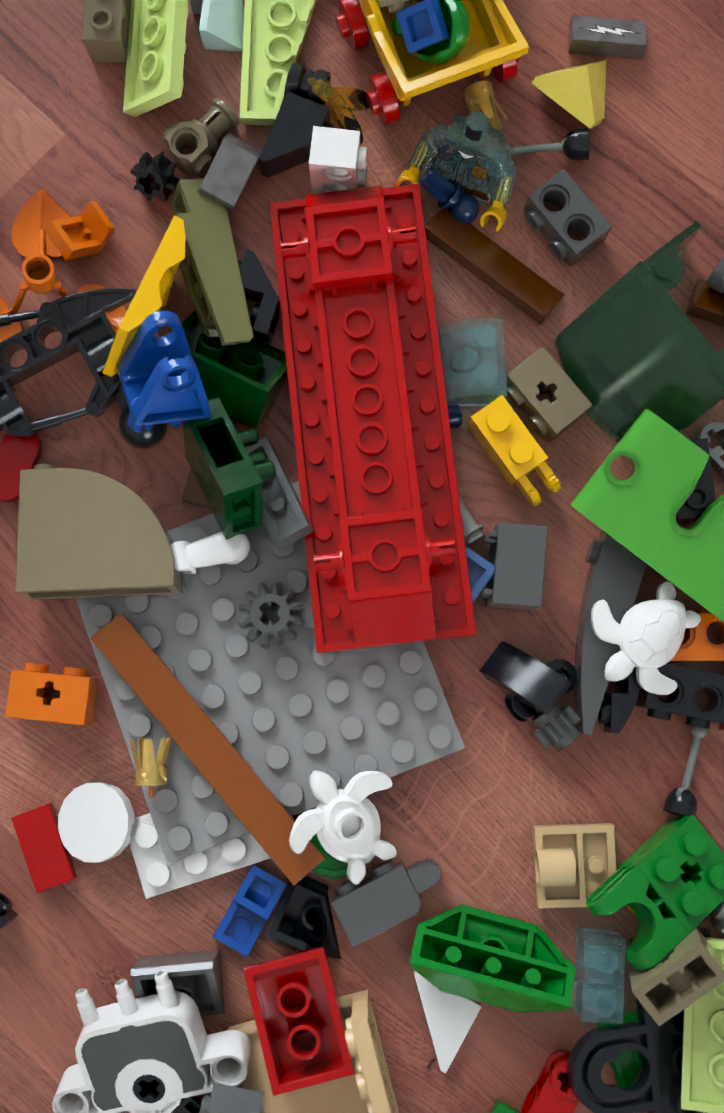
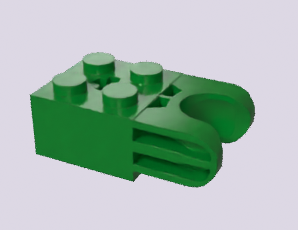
M694 815L671 818L617 867L618 870L586 899V906L593 915H612L623 906L628 905L635 912L639 927L635 939L625 951L627 960L635 970L650 969L659 963L724 901V854Z

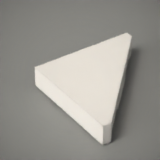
M414 970L415 980L440 1071L446 1073L482 1006L478 1001L440 991Z

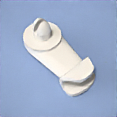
M221 531L193 543L184 540L176 541L171 545L175 569L184 574H196V568L225 563L230 565L238 564L249 553V539L245 534H239L226 540Z

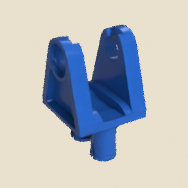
M159 311L147 316L142 321L140 328L118 365L117 372L130 410L128 426L133 431L142 433L143 425H145V432H148L152 429L153 424L168 423L172 427L180 428L181 421L210 418L211 410L180 318L171 311ZM171 326L172 332L170 334L154 337V334L159 331V327Z

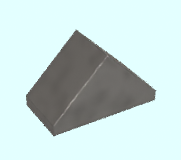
M228 133L224 137L198 192L233 210L262 151L235 135Z

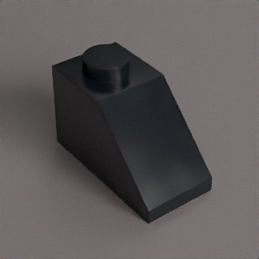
M287 92L258 159L261 174L270 177L309 161L313 126L334 128V124L330 122V108Z

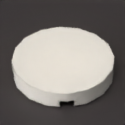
M102 782L85 783L73 789L64 799L58 814V831L64 847L73 857L83 862H105L119 856L130 843L132 837L130 833L132 825L135 823V814L130 799L120 788Z

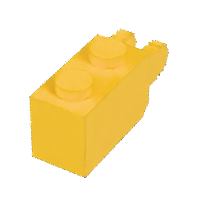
M503 395L470 417L467 425L468 429L504 479L511 486L516 484L531 505L535 507L542 502L539 492L526 477L533 471L537 472L544 485L555 493L561 489L559 480L545 462L548 459L547 455Z

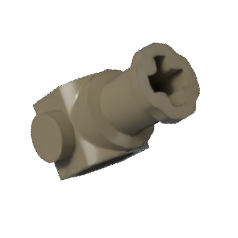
M218 98L212 101L213 107L199 121L191 119L190 121H181L178 124H173L162 136V141L168 146L170 154L178 165L177 167L184 173L193 174L196 178L207 174L214 159L212 154L219 148L217 141L231 127L236 128L240 124L238 117L232 109ZM187 146L196 147V150L191 154H181V151Z

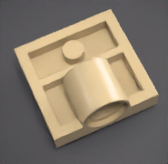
M614 824L533 825L537 908L587 907L586 899L617 871Z

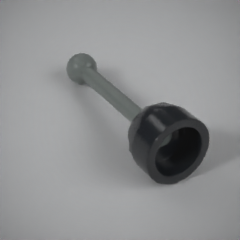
M588 128L570 131L564 137L562 143L519 147L503 144L498 149V155L500 153V158L509 159L512 155L562 150L570 160H589Z
M692 726L691 728L693 740L682 785L668 793L663 807V811L677 816L696 815L697 799L689 787L701 738L707 734V729L697 726Z

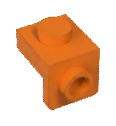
M96 201L87 202L78 216L50 221L45 229L46 234L66 261L100 253L115 231V227Z

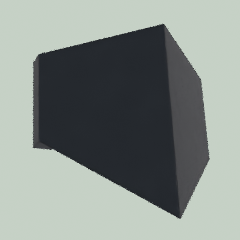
M307 876L302 878L296 885L289 881L265 939L297 953L324 946L327 958L341 959L328 896L329 886Z

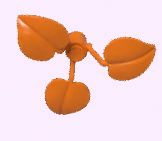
M44 189L35 193L24 204L13 223L11 237L14 248L19 255L26 258L22 263V273L25 281L19 284L20 290L12 308L9 309L5 299L0 296V315L18 313L28 290L37 294H46L51 290H55L62 298L69 296L61 283L57 281L53 262L49 258H61L63 256L46 234L45 229L50 221L70 216ZM85 284L77 293L107 288L97 284ZM124 306L110 313L106 312V316L116 334L127 312ZM19 321L0 327V342L22 331Z

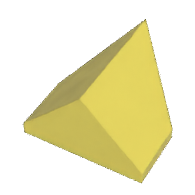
M607 59L536 76L531 83L590 129L599 125L604 119Z

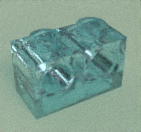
M577 928L573 1009L581 1022L623 1024L626 940L616 930Z

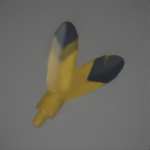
M308 78V84L312 86V92L327 102L339 128L360 131V144H362V129L352 110L363 111L369 108L366 92L356 88H333L322 79Z

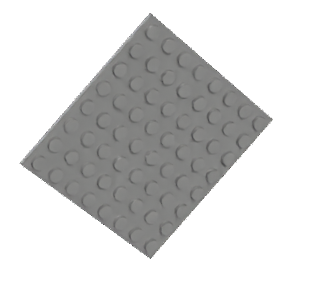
M299 481L291 484L301 503ZM210 514L167 532L173 543L183 540L193 543L221 532V529L214 514ZM264 521L261 528L244 533L249 539L250 550L243 561L232 565L225 563L196 568V574H184L181 572L182 594L75 598L89 639L120 613L127 617L291 816L314 808L318 804L319 800L313 795L309 784V777L313 771L319 770L327 773L336 782L337 789H345L349 781L360 772L378 771L385 773L390 778L465 749L424 642L317 653L305 537L280 551L274 545ZM262 582L267 585L269 593H272L276 582H281L283 585L282 596L288 590L294 589L297 595L290 604L303 602L305 606L303 611L293 614V616L303 618L305 625H291L290 628L297 633L298 638L292 640L286 633L283 634L284 648H278L274 637H272L268 649H263L260 646L262 634L255 641L250 642L246 636L253 627L247 629L239 627L238 622L240 620L250 617V615L238 611L239 605L251 606L253 603L246 597L245 593L250 590L257 597L261 596L259 584ZM275 606L274 611L270 607L265 609L263 612L267 617L264 622L265 625H268L269 620L274 624L280 620L277 614L279 607ZM90 639L135 771H137L129 738H132L134 741L137 755L138 739L140 737L151 739L154 745L156 762L161 739L171 736ZM172 738L166 762L167 785L153 786L152 797H149V786H141L168 864L250 833Z

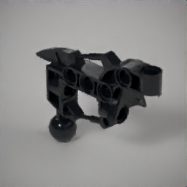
M112 288L90 290L72 294L52 302H45L40 306L39 310L9 315V313L0 315V327L11 325L13 322L38 318L37 324L0 342V431L5 430L10 436L30 438L35 432L63 424L62 422L88 414L93 417H100L109 405H112L117 400L122 409L118 427L121 436L129 445L135 448L147 449L156 446L163 440L167 432L168 423L153 424L152 429L148 432H145V425H143L142 433L130 429L128 426L130 410L119 375L117 373L110 377L102 373L116 337V332L106 316V312L110 313L132 301L137 292L135 289ZM50 333H62V342L58 347L53 349L45 347V339ZM17 350H26V362L22 366L12 367L10 362L12 354ZM80 351L97 381L86 407L60 415L58 413L32 421L17 401L13 393L16 391L14 385Z

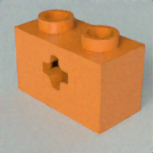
M25 663L24 670L11 669L5 717L75 725L93 724L99 678L87 677L88 669L64 667L63 674L48 673L49 665ZM47 688L59 690L60 698L53 699L51 696H46Z

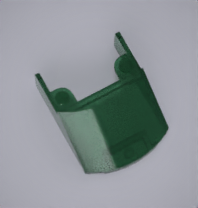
M697 220L645 261H640L557 335L555 339V347L558 350L562 369L592 404V407L586 414L597 426L618 442L645 408L681 433L724 399V348L717 353L668 294L683 278L685 272L684 263L678 254L690 244L701 229L702 225Z

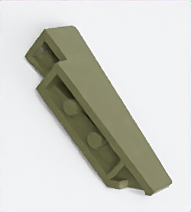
M204 178L179 180L170 201L175 216L184 221L186 234L185 259L182 260L179 268L203 333L208 337H219L223 346L247 343L253 338V332L227 208L198 192Z

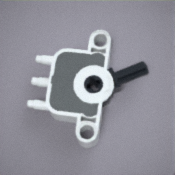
M164 970L158 971L154 976L158 994L135 999L128 982L122 979L115 984L118 1003L101 1006L97 1009L88 990L82 988L75 994L77 1008L84 1025L75 1047L78 1064L70 1066L65 1070L53 1099L54 1113H119L129 1111L130 1113H200L202 1101L196 1095L212 1092L214 1083L238 1086L245 1080L251 1054V1041L246 1034L238 1030H227L207 1035L195 1001L187 994L175 991L172 980L169 979L167 972Z

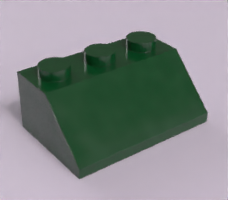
M194 310L182 322V326L192 358L196 362L207 400L219 398L229 416L242 424H247L256 429L270 412L288 377L285 352L254 337L247 343L223 346L219 337H208L203 333Z

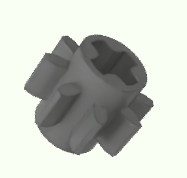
M567 703L561 708L556 704L548 716L539 711L532 719L538 727L532 734L545 749L553 744L560 751L570 745L581 733L575 726L581 721V718Z

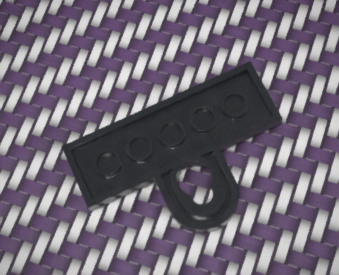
M698 928L704 937L711 938L710 930ZM635 937L630 938V944L635 939ZM636 998L638 1021L595 1028L584 1034L570 1053L567 1065L569 1086L576 1099L593 1113H640L648 1111V1113H706L681 1109L684 1010L658 1026ZM628 1049L637 1050L643 1062L639 1079L634 1084L624 1088H619L615 1084H604L601 1078L603 1066L607 1062L615 1060L623 1051Z

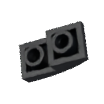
M504 641L498 645L479 670L487 680L512 692L520 702L547 716L571 686V683L559 673Z
M636 667L633 668L632 673L628 677L615 681V684L620 686V693H605V700L602 701L598 714L599 724H604L603 732L619 734L630 717L641 688L636 679Z

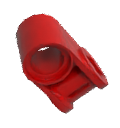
M556 1050L549 1055L535 1085H533L526 1096L521 1113H574L579 1101L571 1091L567 1075H564L561 1080L558 1075L560 1071L567 1073L571 1051Z

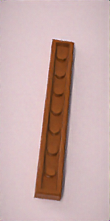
M120 613L90 638L293 885H296L326 858L311 839L300 854L295 853L291 849L289 838L295 823L293 817L124 614Z

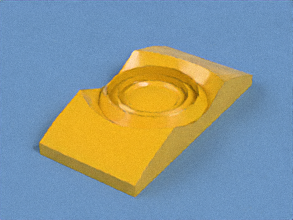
M175 215L118 328L102 372L107 376L112 377L118 373V365L140 328L142 321L147 316L159 312L161 308L166 306L177 268L182 260L185 259L186 234L184 221Z

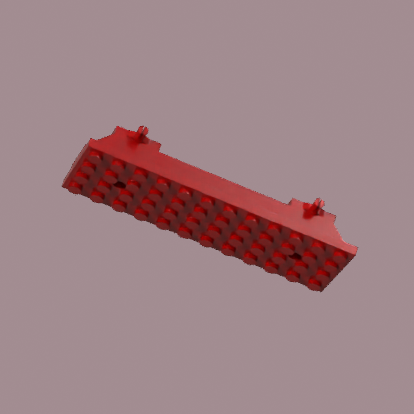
M413 184L382 188L379 185L306 195L305 199L269 203L301 505L314 530L305 536L317 653L476 636L420 185Z

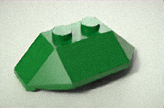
M463 904L417 925L409 966L440 991L517 1013L570 1010L576 967L568 959L564 958L557 946L538 925Z

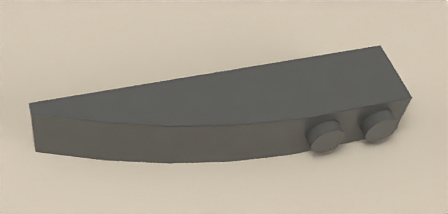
M603 530L599 541H592L586 557V562L591 563L580 607L575 647V669L577 671V682L574 687L575 709L581 718V721L577 723V728L582 734L589 736L592 735L609 683L605 679L606 663L620 649L619 645L600 640L594 634L591 623V609L597 601L605 600L608 603L614 620L621 624L625 613L634 605L647 565Z

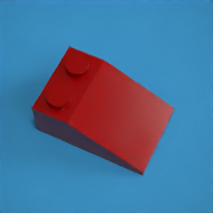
M324 946L243 968L273 1096L355 1074L356 1060L355 1057L350 1056L345 1036V1030H347L346 1020Z

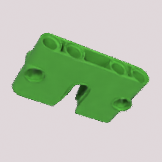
M645 408L570 505L724 622V494L711 503L690 527L682 528L676 521L678 510L693 493L710 455L663 419ZM619 456L629 458L633 465L631 474L625 479L615 478L610 470L613 460Z

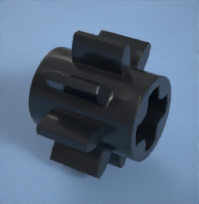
M162 151L154 157L145 152L139 159L140 163H136L130 171L132 175L136 176V185L133 188L145 195L148 201L157 196L166 201L172 193L171 190L176 189L180 180L174 176L175 168L178 165L166 158Z

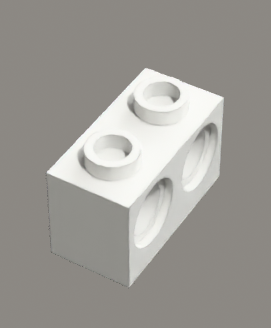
M313 126L309 156L312 194L356 189L358 186H365L367 147L360 146V131Z

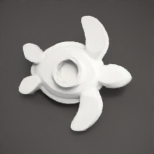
M670 581L659 585L656 599L638 603L630 608L623 616L621 624L614 620L608 603L605 600L597 601L592 607L591 623L594 634L600 640L619 645L621 650L613 654L606 663V680H623L636 667L637 683L642 689L653 694L668 695L677 688L676 681L661 674L658 668L667 664L676 655L683 641L685 629L698 626L701 616L692 610L686 611L683 603L675 601L677 593Z
M319 770L313 771L309 777V784L313 795L319 801L316 809L303 812L295 821L289 838L290 847L295 853L300 854L310 839L316 834L320 844L328 854L348 863V879L357 885L366 874L365 864L371 862L375 855L382 860L394 858L397 854L395 847L391 843L380 840L381 822L379 813L373 803L366 798L374 792L391 788L392 781L383 772L364 771L355 775L345 789H337V784L331 776Z

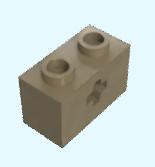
M543 346L509 372L503 382V385L506 387L504 393L509 401L517 408L522 406L530 416L528 422L533 430L541 437L546 435L550 441L569 428L592 407L590 401ZM548 392L551 395L549 400L545 399L540 402L537 399L539 393L545 394Z
M695 927L655 966L645 970L634 969L629 973L632 992L657 1025L660 1026L723 983L724 964L699 929Z

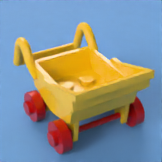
M338 0L339 15L335 16L341 38H347L353 50L369 44L367 28H369L378 56L387 74L381 72L368 79L370 92L366 93V97L372 114H378L382 124L386 126L400 120L398 104L401 103L402 107L410 105L411 97L480 72L483 78L490 75L492 70L495 78L500 83L515 78L517 76L519 57L528 53L529 45L503 0H460L470 16V38L467 41L466 47L459 52L457 57L441 65L423 62L416 56V53L408 54L403 34L395 35L392 31V22L397 14L396 12L389 13L387 6L380 8L377 0H359V3L357 0ZM412 0V5L418 3V0Z

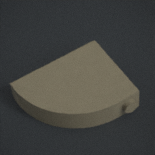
M37 464L34 466V469L20 470L16 593L27 600L182 594L181 572L175 569L171 547L173 542L159 518L131 489L110 477L89 470L57 468L51 464Z

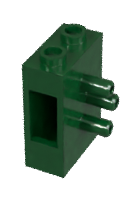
M216 398L208 401L211 410L210 418L182 422L186 459L227 540L236 535L262 527V480L274 476L276 470L274 464L271 461H267L263 452L260 451L248 455L245 447L256 444L259 441L256 430L252 428L237 433L221 400Z

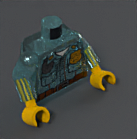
M472 112L467 117L455 114L449 125L441 123L421 136L409 160L411 164L410 169H406L400 174L395 187L400 186L402 181L405 180L410 181L412 184H419L421 170L426 171L428 168H433L451 184L458 182L461 185V192L470 194L488 203L493 199L492 206L481 216L480 224L484 228L489 221V215H493L498 220L497 232L507 220V212L503 205L509 201L516 176V167L509 151L505 149V134L498 129L490 127L489 118L484 113Z

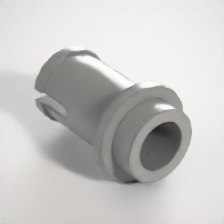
M459 497L465 546L470 547L484 538L485 535L482 532L484 526L476 523L462 502V498Z

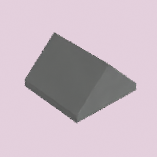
M220 949L142 956L131 968L130 978L137 998L158 994L154 976L158 971L164 970L167 972L169 979L172 980L175 991L185 993L195 1001L201 1016L224 1014Z

